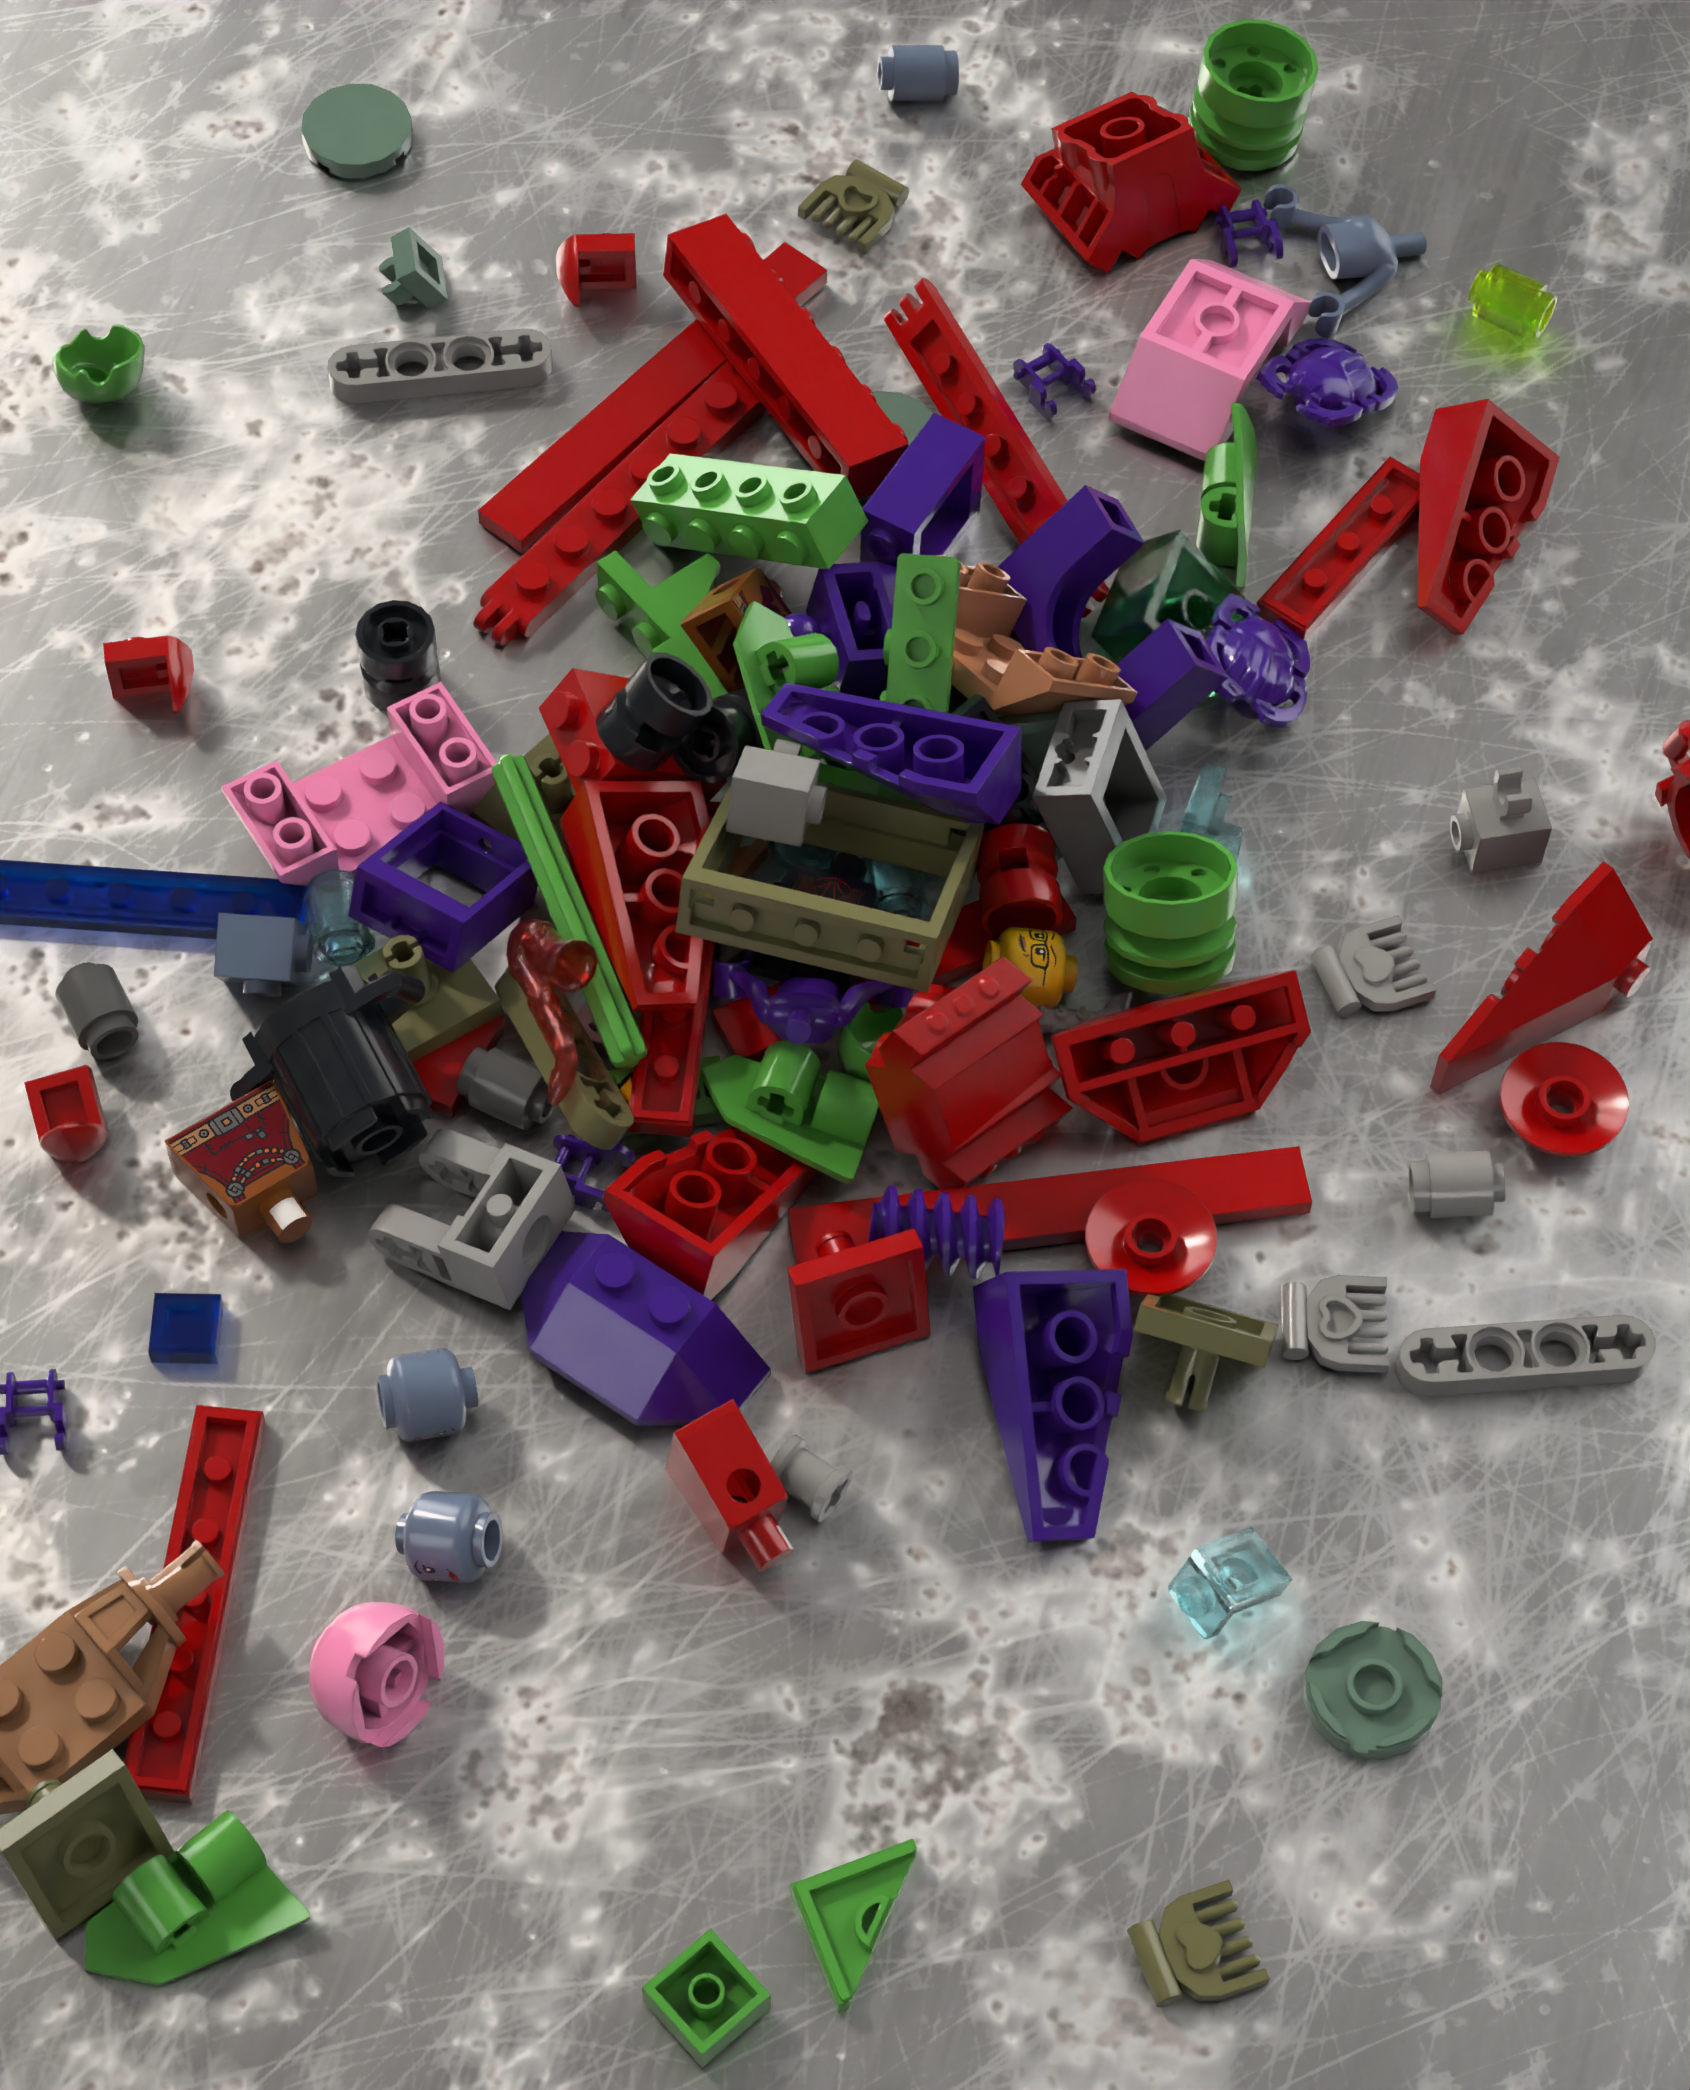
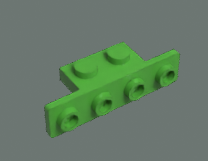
M906 553L898 556L892 629L889 628L887 630L883 647L884 664L888 666L887 691L883 690L881 693V701L949 713L961 561L958 558ZM879 783L878 796L925 806Z

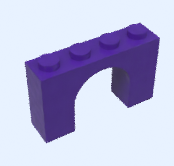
M1084 485L998 566V568L1010 576L1008 584L1027 599L1013 628L1025 650L1043 652L1046 647H1053L1072 657L1083 658L1079 642V629L1082 614L1088 600L1094 591L1113 572L1145 544L1118 499ZM1170 619L1162 623L1133 651L1116 664L1121 670L1118 676L1138 692L1133 703L1124 706L1145 751L1228 679L1227 674L1201 632Z

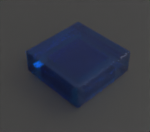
M155 1293L148 1350L151 1363L218 1364L224 1307L221 1294Z

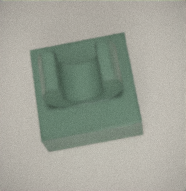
M410 227L392 236L393 257L386 259L379 265V272L392 283L382 288V294L395 305H402L415 296L428 309L448 300L442 257Z

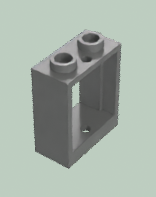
M1122 699L1070 701L1063 703L1032 797L1080 893L1100 894L1104 893L1103 867L1108 854L1123 841L1142 834L1157 832L1167 797ZM1074 759L1070 764H1064L1066 761Z

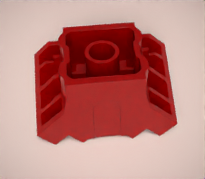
M1134 92L1127 93L1051 128L1054 149L1035 157L1021 183V186L1042 209L1043 213L1049 217L1085 261L1108 274L1122 250L1141 259L1146 249L1153 247L1154 244L1186 230L1196 233L1208 210L1218 214L1219 206L1225 205L1228 212H1230L1242 190L1196 139L1195 129L1189 125L1187 117L1182 114L1172 113L1157 105L1153 97L1137 95Z
M1004 956L959 987L931 984L928 993H916L908 1003L905 1016L892 1032H887L878 1039L871 1058L865 1064L895 1151L917 1155L923 1175L939 1189L966 1187L979 1178H986L996 1170L997 1165L1003 1161H1010L1021 1152L1024 1146L1029 1143L1034 1144L1040 1140L1047 1130L1056 1125L1073 1109L1072 1106L1050 1089L1061 1078V1073L1053 1066L1042 1037L1039 1020L1044 1014L1020 995L1032 979Z

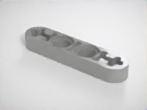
M513 329L350 345L340 348L332 354L328 360L327 369L333 395L346 403L361 404L539 385L552 372V350L549 339L542 332L534 329ZM531 354L532 360L521 361L520 355ZM465 356H476L484 361L481 367L472 371H463L454 365L458 359ZM494 356H501L502 365H495ZM410 361L420 362L427 367L423 373L413 377L404 376L396 371L399 366ZM379 367H386L387 376L380 377ZM360 371V377L349 378V372Z
M1627 1315L1426 1328L1414 1331L1404 1339L1396 1359L1395 1373L1399 1382L1407 1391L1426 1397L1627 1383L1635 1381L1645 1374L1656 1349V1339L1652 1330L1642 1320ZM1588 1339L1592 1340L1591 1352H1598L1594 1363L1589 1362L1590 1342ZM1614 1339H1623L1626 1348L1635 1349L1632 1359H1623L1619 1349H1611ZM1551 1340L1562 1341L1573 1349L1576 1361L1565 1367L1554 1366L1542 1357L1540 1346ZM1485 1345L1500 1347L1508 1354L1511 1361L1510 1366L1498 1372L1489 1371L1477 1362L1474 1355L1475 1350ZM1456 1349H1462V1372L1457 1371L1459 1359L1453 1360ZM1418 1353H1428L1431 1362L1439 1363L1436 1373H1426L1423 1363L1416 1362Z

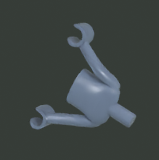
M1285 184L1272 185L1267 191L1263 206L1267 210H1273L1270 220L1275 219L1278 229H1286L1292 223L1319 231V252L1328 275L1332 279L1365 278L1340 297L1332 292H1320L1312 299L1308 314L1311 317H1319L1315 331L1321 337L1329 338L1335 335L1344 314L1366 301L1390 282L1397 270V257L1422 255L1426 252L1427 242L1423 232L1389 235L1382 224L1370 215L1330 217L1303 211L1297 208L1299 195L1295 189Z

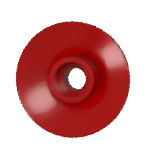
M1549 1042L1525 1050L1510 1063L1504 1073L1500 1086L1499 1099L1501 1110L1512 1131L1531 1147L1555 1156L1579 1157L1605 1148L1621 1132L1629 1111L1628 1091L1617 1069L1599 1053L1574 1043ZM1551 1106H1563L1568 1109L1570 1114L1559 1113L1553 1110Z
M1139 1179L1112 1188L1097 1201L1087 1220L1085 1244L1088 1256L1096 1270L1126 1269L1129 1293L1139 1296H1147V1294L1168 1296L1191 1287L1208 1271L1216 1253L1217 1230L1209 1209L1188 1189L1169 1181ZM1144 1244H1153L1161 1251L1150 1253L1139 1249V1247Z

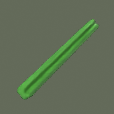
M509 753L499 757L500 761L492 766V776L611 1063L616 1068L625 1066L628 1068L639 1065V1060L647 1056V1046L528 762L522 755L511 756Z

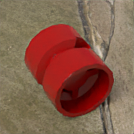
M1008 824L983 834L976 871L977 881L981 886L979 890L981 925L986 933L998 939L999 935L1008 927L1055 931L1062 923L1063 910L1060 884L1056 880L1058 874L1056 845L1051 833L1040 826Z

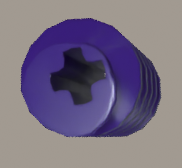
M889 1185L880 1202L873 1203L868 1242L914 1228L924 1248L925 1272H927L933 1258L939 1256L943 1274L952 1277L960 1260L965 1259L970 1278L978 1280L987 1262L992 1263L995 1276L999 1275L1006 1215L1001 1198L992 1199L985 1215H980L975 1195H967L959 1211L953 1212L949 1192L943 1191L940 1192L933 1208L927 1209L923 1190L918 1188L913 1190L906 1206H902L896 1186Z

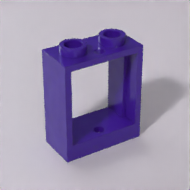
M936 413L932 414L862 508L869 522L861 530L860 562L878 561L897 567V558L902 553L933 556L949 555L980 512L985 436Z
M440 801L357 866L348 916L390 939L399 935L414 937L418 945H421L425 958L454 973L534 905L538 885L521 843ZM484 838L490 842L491 848L486 846ZM436 864L484 889L488 893L471 907H468L417 880V878Z

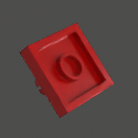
M914 1228L858 1246L854 1245L848 1232L834 1231L818 1240L815 1247L817 1252L816 1259L787 1267L797 1354L806 1374L931 1335L924 1248Z

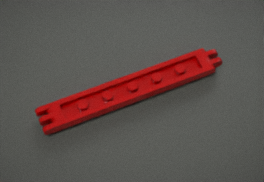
M922 278L914 288L923 303L921 304L909 293L899 301V305L908 319L906 320L895 309H891L883 319L942 417L985 436L982 483L1021 545L1068 500L937 288L928 279ZM1103 582L1091 596L1099 603H1102L1111 594L1106 583ZM1090 600L1086 604L1082 618H1086L1094 610Z
M729 360L484 592L480 600V606L483 608L478 612L473 622V626L484 634L489 633L493 629L491 638L501 646L507 645L519 633L526 637L532 636L597 573V561L615 550L619 552L643 529L642 521L630 499L647 481V477L653 469L660 466L669 454L715 459L766 410L765 406Z

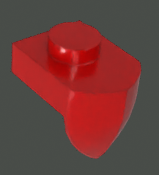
M635 233L575 234L568 237L562 243L556 254L557 275L564 293L575 307L580 308V290L637 289Z
M168 635L150 638L131 637L124 641L103 643L104 661L113 698L170 691L174 714L180 712L189 695L194 675L193 654L188 645L178 638Z
M87 1064L24 1082L42 1150L61 1161L84 1163L102 1148L108 1138V1129L93 1071Z

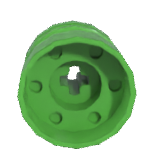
M1239 20L1223 25L1209 36L1201 57L1197 75L1198 84L1193 93L1188 123L1194 127L1196 139L1219 164L1237 170L1262 171L1283 164L1295 154L1301 139L1303 125L1307 116V107L1311 100L1318 74L1315 52L1303 37L1290 28L1267 20Z
M1176 831L1142 834L1123 841L1108 854L1103 867L1104 905L1107 910L1104 920V933L1106 936L1104 941V959L1108 971L1123 984L1144 992L1169 995L1202 990L1217 984L1232 971L1236 958V942L1234 937L1237 931V922L1233 913L1237 904L1238 866L1233 854L1218 841L1195 833Z

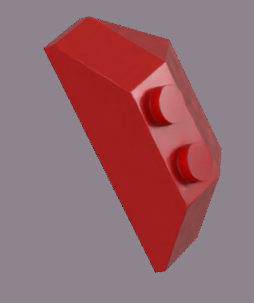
M1288 970L1217 984L1196 992L1184 993L1096 1017L1051 1036L1066 1098L1136 1143H1142L1259 1110L1287 1069L1298 1047H1302L1310 1035L1311 1029L1296 970Z

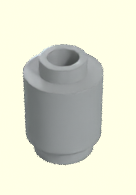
M1488 1150L1425 1154L1424 1160L1410 1161L1409 1194L1412 1212H1428L1429 1218L1492 1215L1494 1202L1505 1201L1503 1164L1491 1163Z

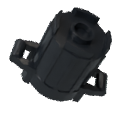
M355 965L340 966L330 972L331 981L302 991L281 1004L264 1019L255 1037L252 1032H249L242 1041L255 1066L244 1074L239 1081L235 1082L230 1090L231 1100L235 1101L268 1081L274 1080L313 1157H317L321 1165H324L326 1171L334 1177L356 1176L350 1163L376 1154L383 1166L390 1164L411 1151L426 1138L428 1133L422 1121L426 1118L435 1119V1115L430 1107L432 1099L392 1026L413 1004L423 999L425 994L423 982L394 970L384 972L380 978L374 972L367 978L368 982L362 979Z

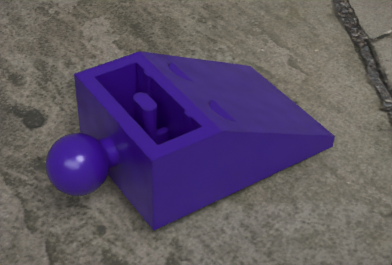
M873 561L833 564L829 570L819 568L806 607V614L793 613L784 617L793 637L819 633L831 640L839 658V670L836 679L829 686H837L841 693L880 700L883 690L887 691L888 666L884 664L883 647L886 632L889 628L892 629L897 569L895 566ZM951 684L950 697L964 696Z

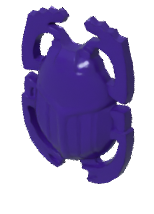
M1324 338L1307 339L1296 343L1285 356L1278 355L1271 358L1255 378L1275 398L1283 399L1284 393L1296 395L1294 404L1297 406V412L1305 415L1308 419H1313L1317 423H1323L1328 427L1348 424L1358 420L1361 414H1368L1373 411L1378 412L1392 404L1399 389L1397 380L1387 369L1381 367L1378 370L1373 366L1370 368L1369 364L1364 360V356L1356 353L1357 349L1347 344ZM1284 373L1287 382H1282L1276 374ZM1377 385L1381 389V396L1376 395Z
M1230 593L1216 608L1213 615V625L1215 627L1205 639L1228 676V679L1216 690L1229 703H1233L1234 699H1244L1247 703L1252 704L1255 712L1259 715L1258 719L1261 723L1276 728L1290 727L1303 712L1307 701L1305 677L1310 670V655L1307 641L1281 620H1276L1273 623L1262 620L1259 616H1256L1261 611L1258 605L1252 604L1248 599H1243L1241 596ZM1238 614L1244 617L1245 620L1234 622L1230 615ZM1289 699L1293 702L1289 708H1277L1283 706Z

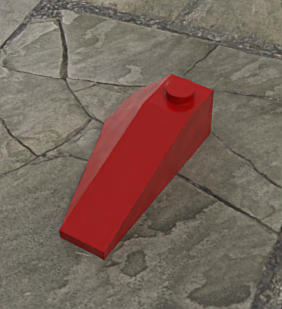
M1490 399L1435 409L1420 458L1417 607L1454 635L1465 633L1494 588V574L1504 559L1514 557L1521 546L1517 538L1528 522L1537 521L1545 509L1560 456Z
M584 781L562 815L560 823L570 865L633 1011L693 1009L698 999L703 939L676 933L675 931L682 877L711 823L701 782Z
M1603 861L1552 916V921L1556 925L1545 938L1539 953L1537 954L1527 947L1515 961V968L1501 989L1502 999H1499L1494 994L1488 995L1439 1054L1430 1084L1431 1089L1438 1094H1442L1521 1054L1525 1050L1605 1011L1621 993L1626 997H1630L1637 991L1650 971V966L1645 964V960L1653 937L1613 867Z
M736 1127L715 1135L705 1130L690 1136L688 1146L665 1155L658 1149L639 1158L605 1189L603 1201L629 1248L712 1300L738 1274L819 1171Z

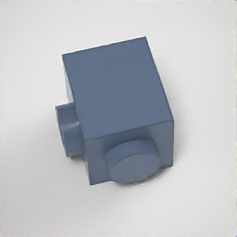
M219 913L214 977L226 983L244 984L243 994L253 996L281 997L282 986H300V973L310 972L313 956L312 935L304 934V924L296 918Z

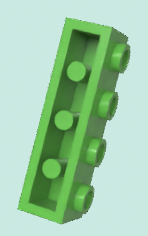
M669 454L660 466L650 472L647 481L630 499L642 521L643 531L655 545L828 570L869 522L846 475Z

